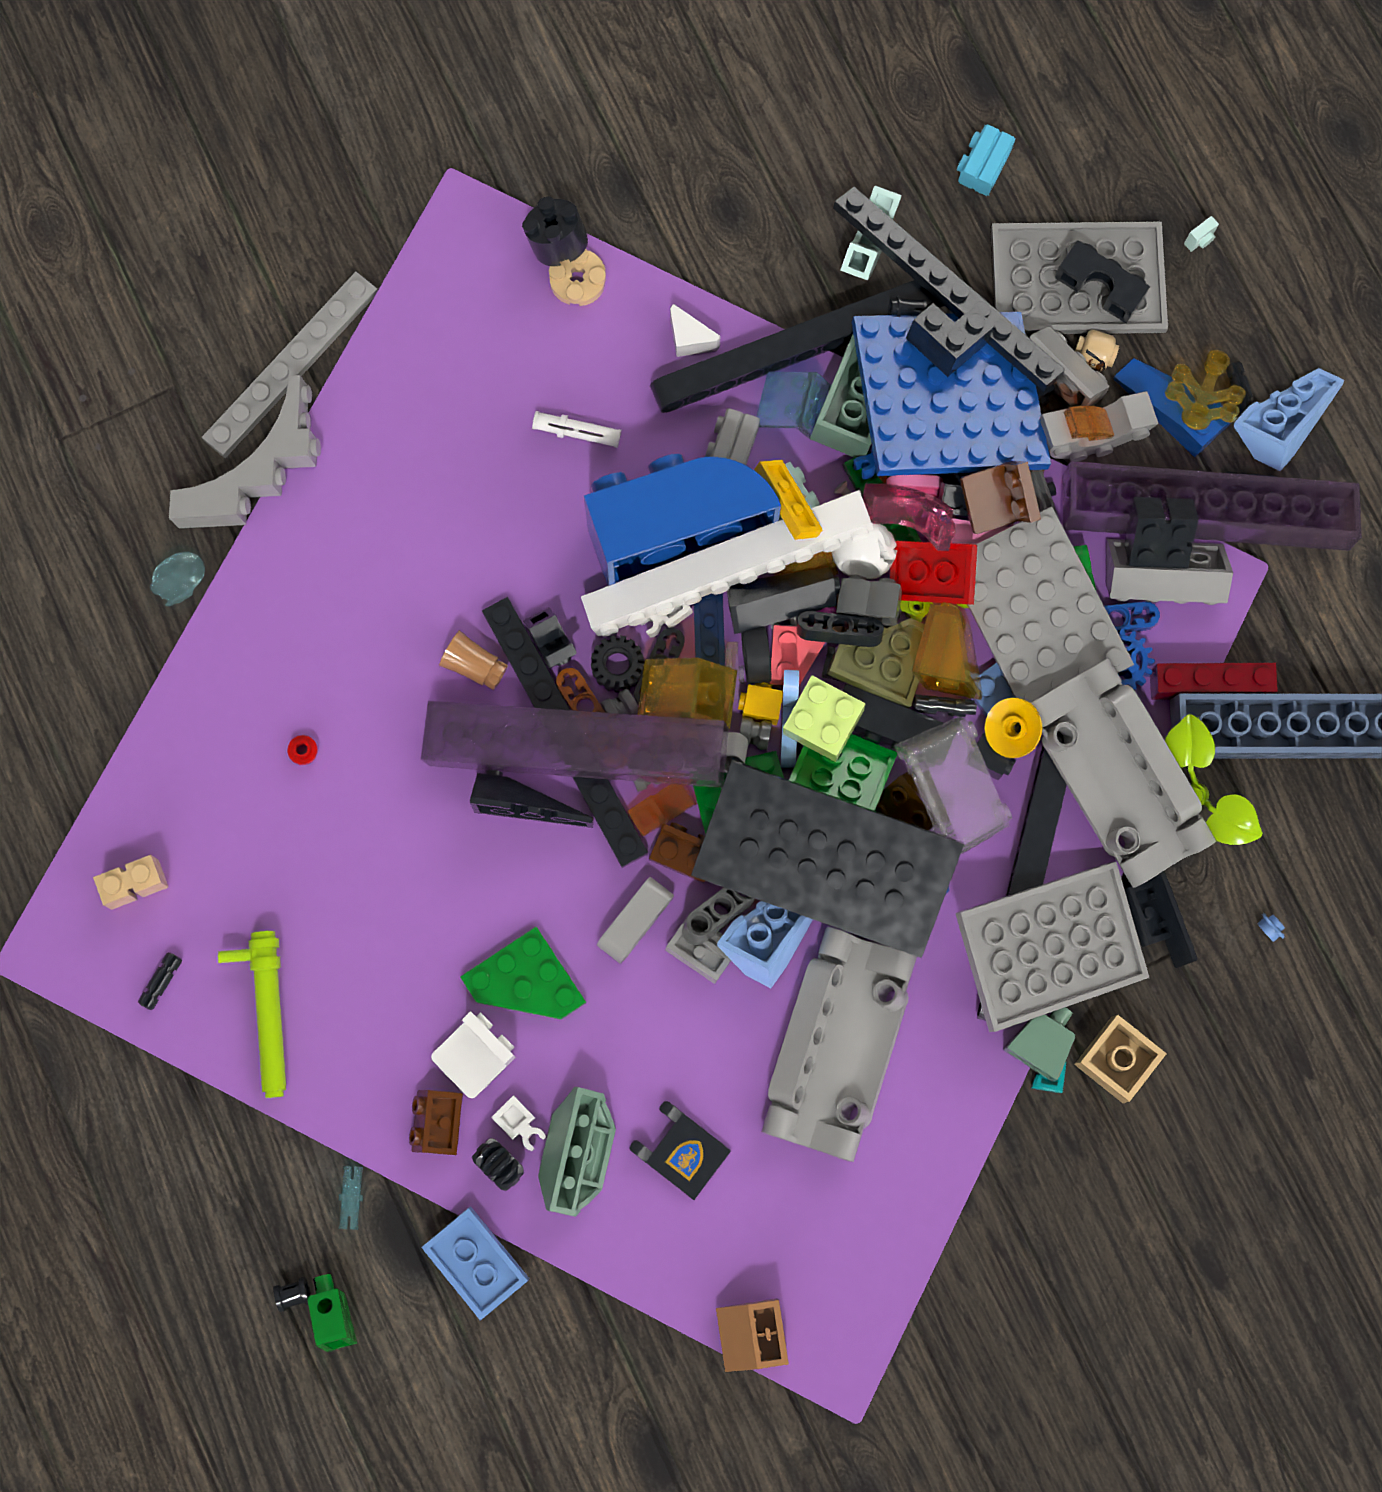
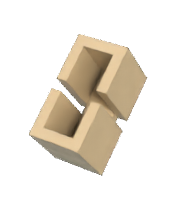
M152 855L125 864L126 871L118 867L93 877L103 906L111 910L136 901V894L146 897L168 888L160 862ZM130 889H134V892H135L136 894L132 893V892L129 891V890H130Z

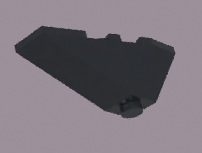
M485 770V774L477 773L470 797V805L474 813L593 828V817L516 780L503 776L501 771Z

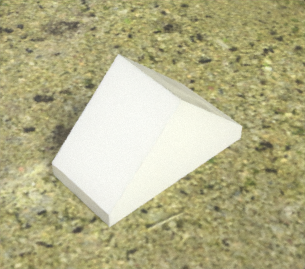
M672 305L670 308V322L676 357L717 351L720 347V335L676 305Z

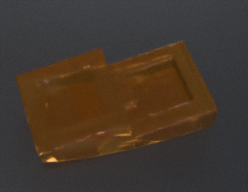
M1075 406L1069 407L1064 411L1072 439L1088 437L1089 441L1111 439L1115 436L1107 411L1104 408Z
M677 779L655 795H650L632 807L627 813L643 837L660 828L663 823L670 822L697 803L683 780Z

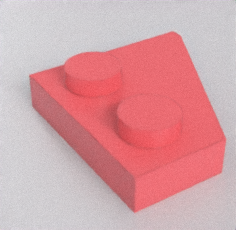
M773 624L772 679L769 683L784 685V670H799L800 686L825 642L808 641L800 638L796 632L797 626Z

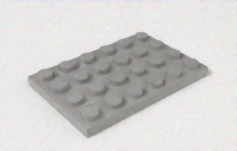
M1162 222L992 223L991 247L994 308L998 312H1021L1026 335H1033L1048 326L1061 334H1087L1092 329L1107 334L1167 332L1168 318ZM1077 240L1083 244L1092 245L1099 254L1107 259L1117 261L1127 272L1141 276L1146 281V284L1150 286L1145 298L1127 324L1102 309L1109 296L1108 288L1103 283L1090 281L1077 293L1055 279L1059 266Z
M1052 506L1040 512L1041 520L1032 523L1022 521L976 544L978 547L974 605L967 604L1014 697L1024 699L1029 703L1106 658H1109L1117 673L1134 665Z
M1109 862L955 913L989 1032L1008 1028L1149 978L1117 862Z

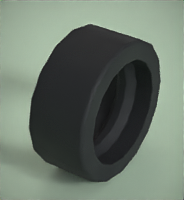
M763 626L742 632V652L747 683L771 682V660L766 628Z

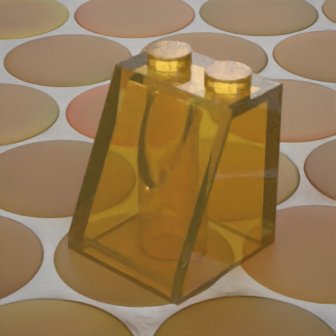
M945 602L941 603V605L930 604L912 672L927 690L982 700L983 692L971 627L956 605Z
M701 658L645 659L637 718L657 724L730 729L737 670Z

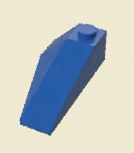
M1135 358L1113 377L1129 395L1147 391L1158 423L1194 457L1204 450L1236 419L1215 398Z

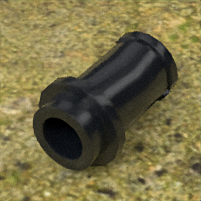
M896 296L889 301L888 313L889 315H897V317H900V315L918 316L923 310L915 308L927 309V303L925 299H901V296Z

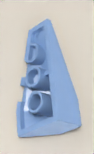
M1318 368L1294 381L1290 388L1282 392L1277 390L1270 394V398L1260 404L1255 402L1250 405L1234 422V428L1254 459L1281 471L1296 454L1343 385L1344 380Z
M760 901L756 904V908L744 917L742 915L731 923L717 942V946L746 976L772 988L789 964L813 919Z

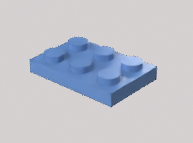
M471 1206L421 1247L480 1320L530 1279Z

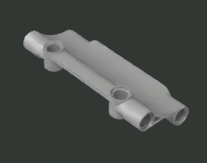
M1106 658L1030 703L1036 708L1041 717L1042 744L1047 750L1092 826L1104 850L1116 858L1132 887H1137L1180 860L1208 848L1216 842V839L1203 817L1199 815L1202 811V805L1137 693L1129 685H1122V680L1109 658ZM1057 731L1060 732L1064 738L1063 744L1060 743L1057 739ZM1119 835L1124 839V848L1118 842Z
M826 927L818 951V959L813 958L806 969L770 1082L768 1096L772 1104L769 1106L761 1132L846 1161L854 1162L863 1130L872 1120L902 1018L908 1004L909 997L906 991L917 956L857 938L835 928ZM894 990L893 999L887 1002L886 997L888 993ZM855 1107H858L857 1116L853 1120H851V1111Z

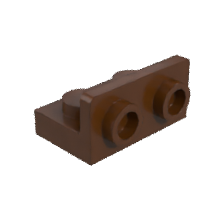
M671 822L669 826L663 823L649 861L704 884L705 880L691 876L705 835L698 834V837L686 833L688 829L680 824Z
M434 1090L417 1091V1096L414 1097L412 1102V1112L415 1114L414 1127L411 1128L409 1133V1143L412 1146V1152L457 1155L463 1093Z

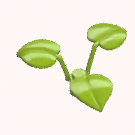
M1192 714L1186 715L1170 730L1165 738V742L1179 766H1188L1193 790L1198 796L1201 805H1205L1213 813L1206 821L1207 826L1215 839L1224 844L1241 845L1259 839L1263 832L1256 810L1249 800L1236 794L1227 795L1218 801L1216 808L1208 800L1209 791L1205 785L1198 783L1194 766L1204 768L1211 764L1215 756V743L1210 731L1200 719Z

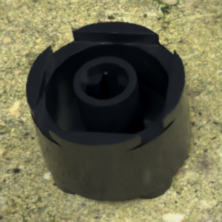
M549 196L543 197L538 201V205L528 213L522 223V228L535 256L544 265L561 266L560 262L568 259L572 262L582 255L588 245L586 228L576 206L570 201L553 199Z

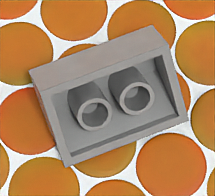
M1048 326L1029 337L1065 369L1062 377L1053 384L1055 387L1053 392L1076 415L1086 414L1106 395L1110 386L1107 384L1104 375L1094 371L1087 364L1085 357L1080 352L1074 351L1067 344L1066 338L1060 332L1054 331Z

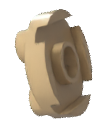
M585 249L582 255L572 262L568 259L560 262L561 266H550V287L554 295L561 302L569 305L570 303L579 304V306L588 305L596 301L603 293L606 282L605 266L595 253ZM572 273H584V281H571L570 279L573 277Z

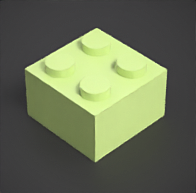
M811 676L783 726V734L836 762L864 712L865 703Z

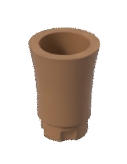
M460 630L451 640L439 663L440 667L461 674L482 686L485 684V686L492 690L498 686L508 668V665L499 661L497 656L473 642Z

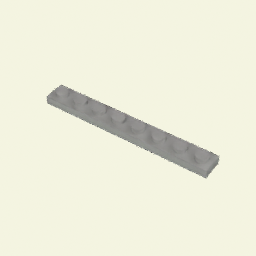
M355 272L202 436V439L221 456L226 458L286 394L289 376H302L373 300L378 292L377 288L359 273Z

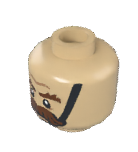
M1092 329L1087 333L1086 337H1079L1075 351L1080 352L1085 357L1087 364L1092 369L1104 371L1107 366L1112 368L1119 345L1116 344V339L1113 335Z

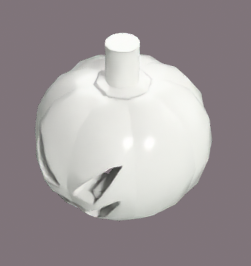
M867 511L874 528L873 531H868L869 536L855 542L852 541V538H849L841 543L840 548L832 551L834 563L848 576L861 575L866 577L867 580L876 579L888 572L896 558L897 550L893 549L897 544L892 533L885 526L875 523L876 513L872 511Z

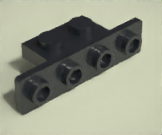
M1165 871L1137 887L1131 886L1124 889L1142 947L1165 940L1175 968L1197 961L1198 958Z

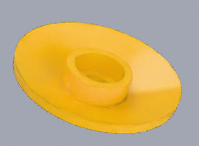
M1007 698L999 701L992 707L986 718L985 734L987 741L995 752L1007 758H1019L1029 754L1038 745L1042 735V721L1038 711L1031 703L1024 699ZM1016 723H1020L1021 725V731L1019 733H1016L1014 730V726Z

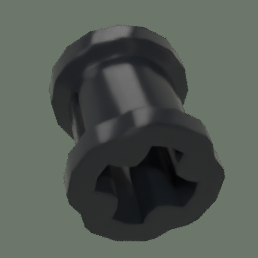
M305 1277L299 1278L298 1282L285 1286H273L274 1298L279 1312H284L286 1308L302 1303L308 1305L307 1297L311 1296V1292Z

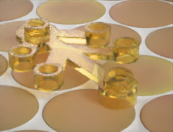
M1213 350L1208 353L1204 362L1206 376L1202 387L1195 380L1188 366L1178 364L1172 372L1171 376L1174 381L1168 384L1165 396L1180 404L1184 410L1182 420L1191 429H1206L1210 422L1216 419L1234 422L1239 414V408L1236 405L1242 403L1246 394L1242 387L1232 385L1229 389L1212 392L1218 376L1225 373L1230 363L1229 356L1222 351ZM1181 383L1185 384L1195 398L1196 403H1193L1185 394V388ZM1229 402L1219 408L1209 409L1207 407L1209 404Z

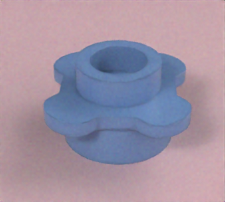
M1265 913L1262 914L1263 919L1257 923L1273 942L1279 937L1283 939L1285 936L1281 931L1285 929L1284 925L1274 914L1270 917Z

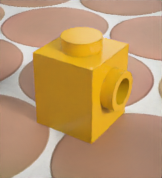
M768 683L748 684L747 693L741 692L738 710H743V716L752 717L755 722L768 720L772 721V725H777L783 691L772 689V685Z

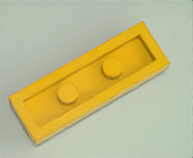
M783 460L760 461L754 470L768 482L776 493L781 504L780 515L794 540L817 538L823 529Z

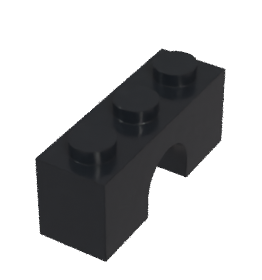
M1077 240L1065 257L1055 275V279L1077 293L1090 281L1103 283L1108 288L1109 296L1102 309L1126 324L1150 288L1141 276L1127 272L1117 261L1105 258L1092 245L1083 244L1079 240Z

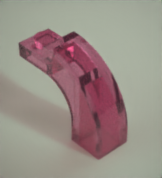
M865 484L862 499L872 524H899L913 528L925 535L938 551H949L951 540L955 536V523L952 521L953 509L949 505L930 494L916 489L892 484Z

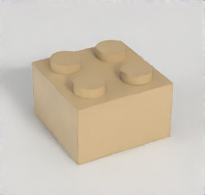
M1115 1015L1108 1020L1074 1065L1120 1102L1126 1103L1131 1101L1167 1053L1122 1017Z

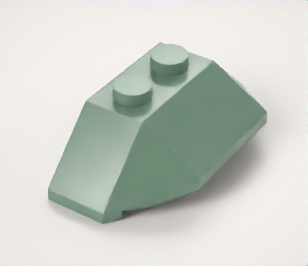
M574 1087L552 1114L538 1173L547 1211L576 1217L581 1212L580 1210L602 1191L616 1131L611 1113L605 1103L604 1093Z

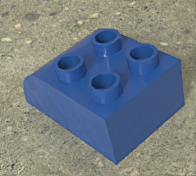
M681 454L666 455L649 464L650 474L627 481L625 473L608 474L591 484L593 493L584 495L588 532L607 586L779 521L781 504L776 493L760 474L740 462L721 457H701L684 462Z

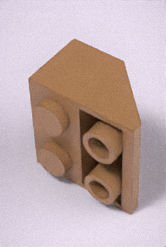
M779 1299L716 1308L725 1372L755 1370L789 1364Z

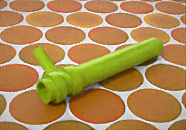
M275 931L251 933V940L248 941L249 949L218 951V963L250 961V970L254 971L262 1092H265V1098L284 1097L286 1076L278 969L281 968L280 956H277L279 938H276Z

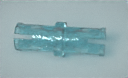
M343 1166L342 1194H339V1200H342L338 1229L348 1228V1217L350 1216V1229L359 1230L360 1201H363V1195H360L363 1167L354 1166V1179L352 1180V1166Z

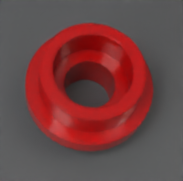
M300 735L290 741L287 752L289 758L295 764L307 765L315 760L318 754V747L311 737ZM300 745L307 746V751L305 754L301 755L297 753V749Z

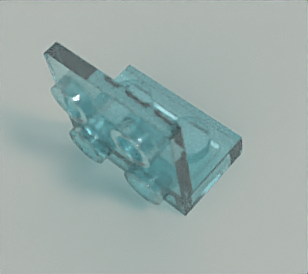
M768 372L757 417L760 419L759 427L797 428L810 439L831 384L817 372Z

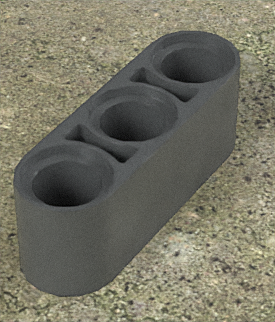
M722 888L687 917L682 930L684 939L692 945L705 943L753 904L755 898L743 897L738 892ZM721 905L725 907L728 914H718L714 910V906ZM699 923L704 927L705 931L702 933L695 932L691 928V924Z

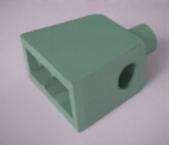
M1064 1007L1051 1012L1049 1017L1042 1015L1028 1020L1003 1050L1050 1081H1057L1076 1036L1072 1031L1065 1028L1073 1013Z

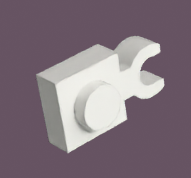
M684 603L675 607L669 614L662 616L655 614L646 618V621L641 625L643 626L647 622L652 621L653 626L646 633L650 638L655 637L659 634L663 624L666 623L669 628H673L691 615L693 610Z
M514 1095L491 1117L512 1140L520 1134L523 1137V1145L530 1151L535 1149L529 1143V1138L532 1134H538L543 1140L546 1138L545 1133L541 1129L532 1128L529 1125L535 1117Z

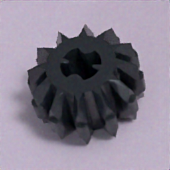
M489 1138L472 1155L474 1164L501 1190L507 1191L512 1186L514 1187L520 1180L519 1178L524 1174L523 1166L495 1139Z

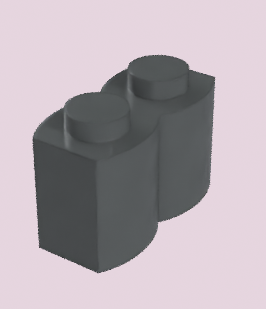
M851 575L849 578H842L836 613L875 618L881 621L883 625H897L902 597L901 585L896 584L895 580L889 578H880L879 581L872 582L867 581V578L861 575Z

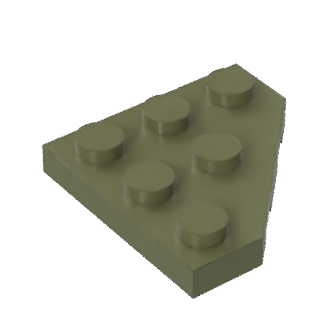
M909 618L897 625L885 627L882 642L878 646L862 647L839 644L835 648L826 674L856 688L909 708L911 707L937 630Z

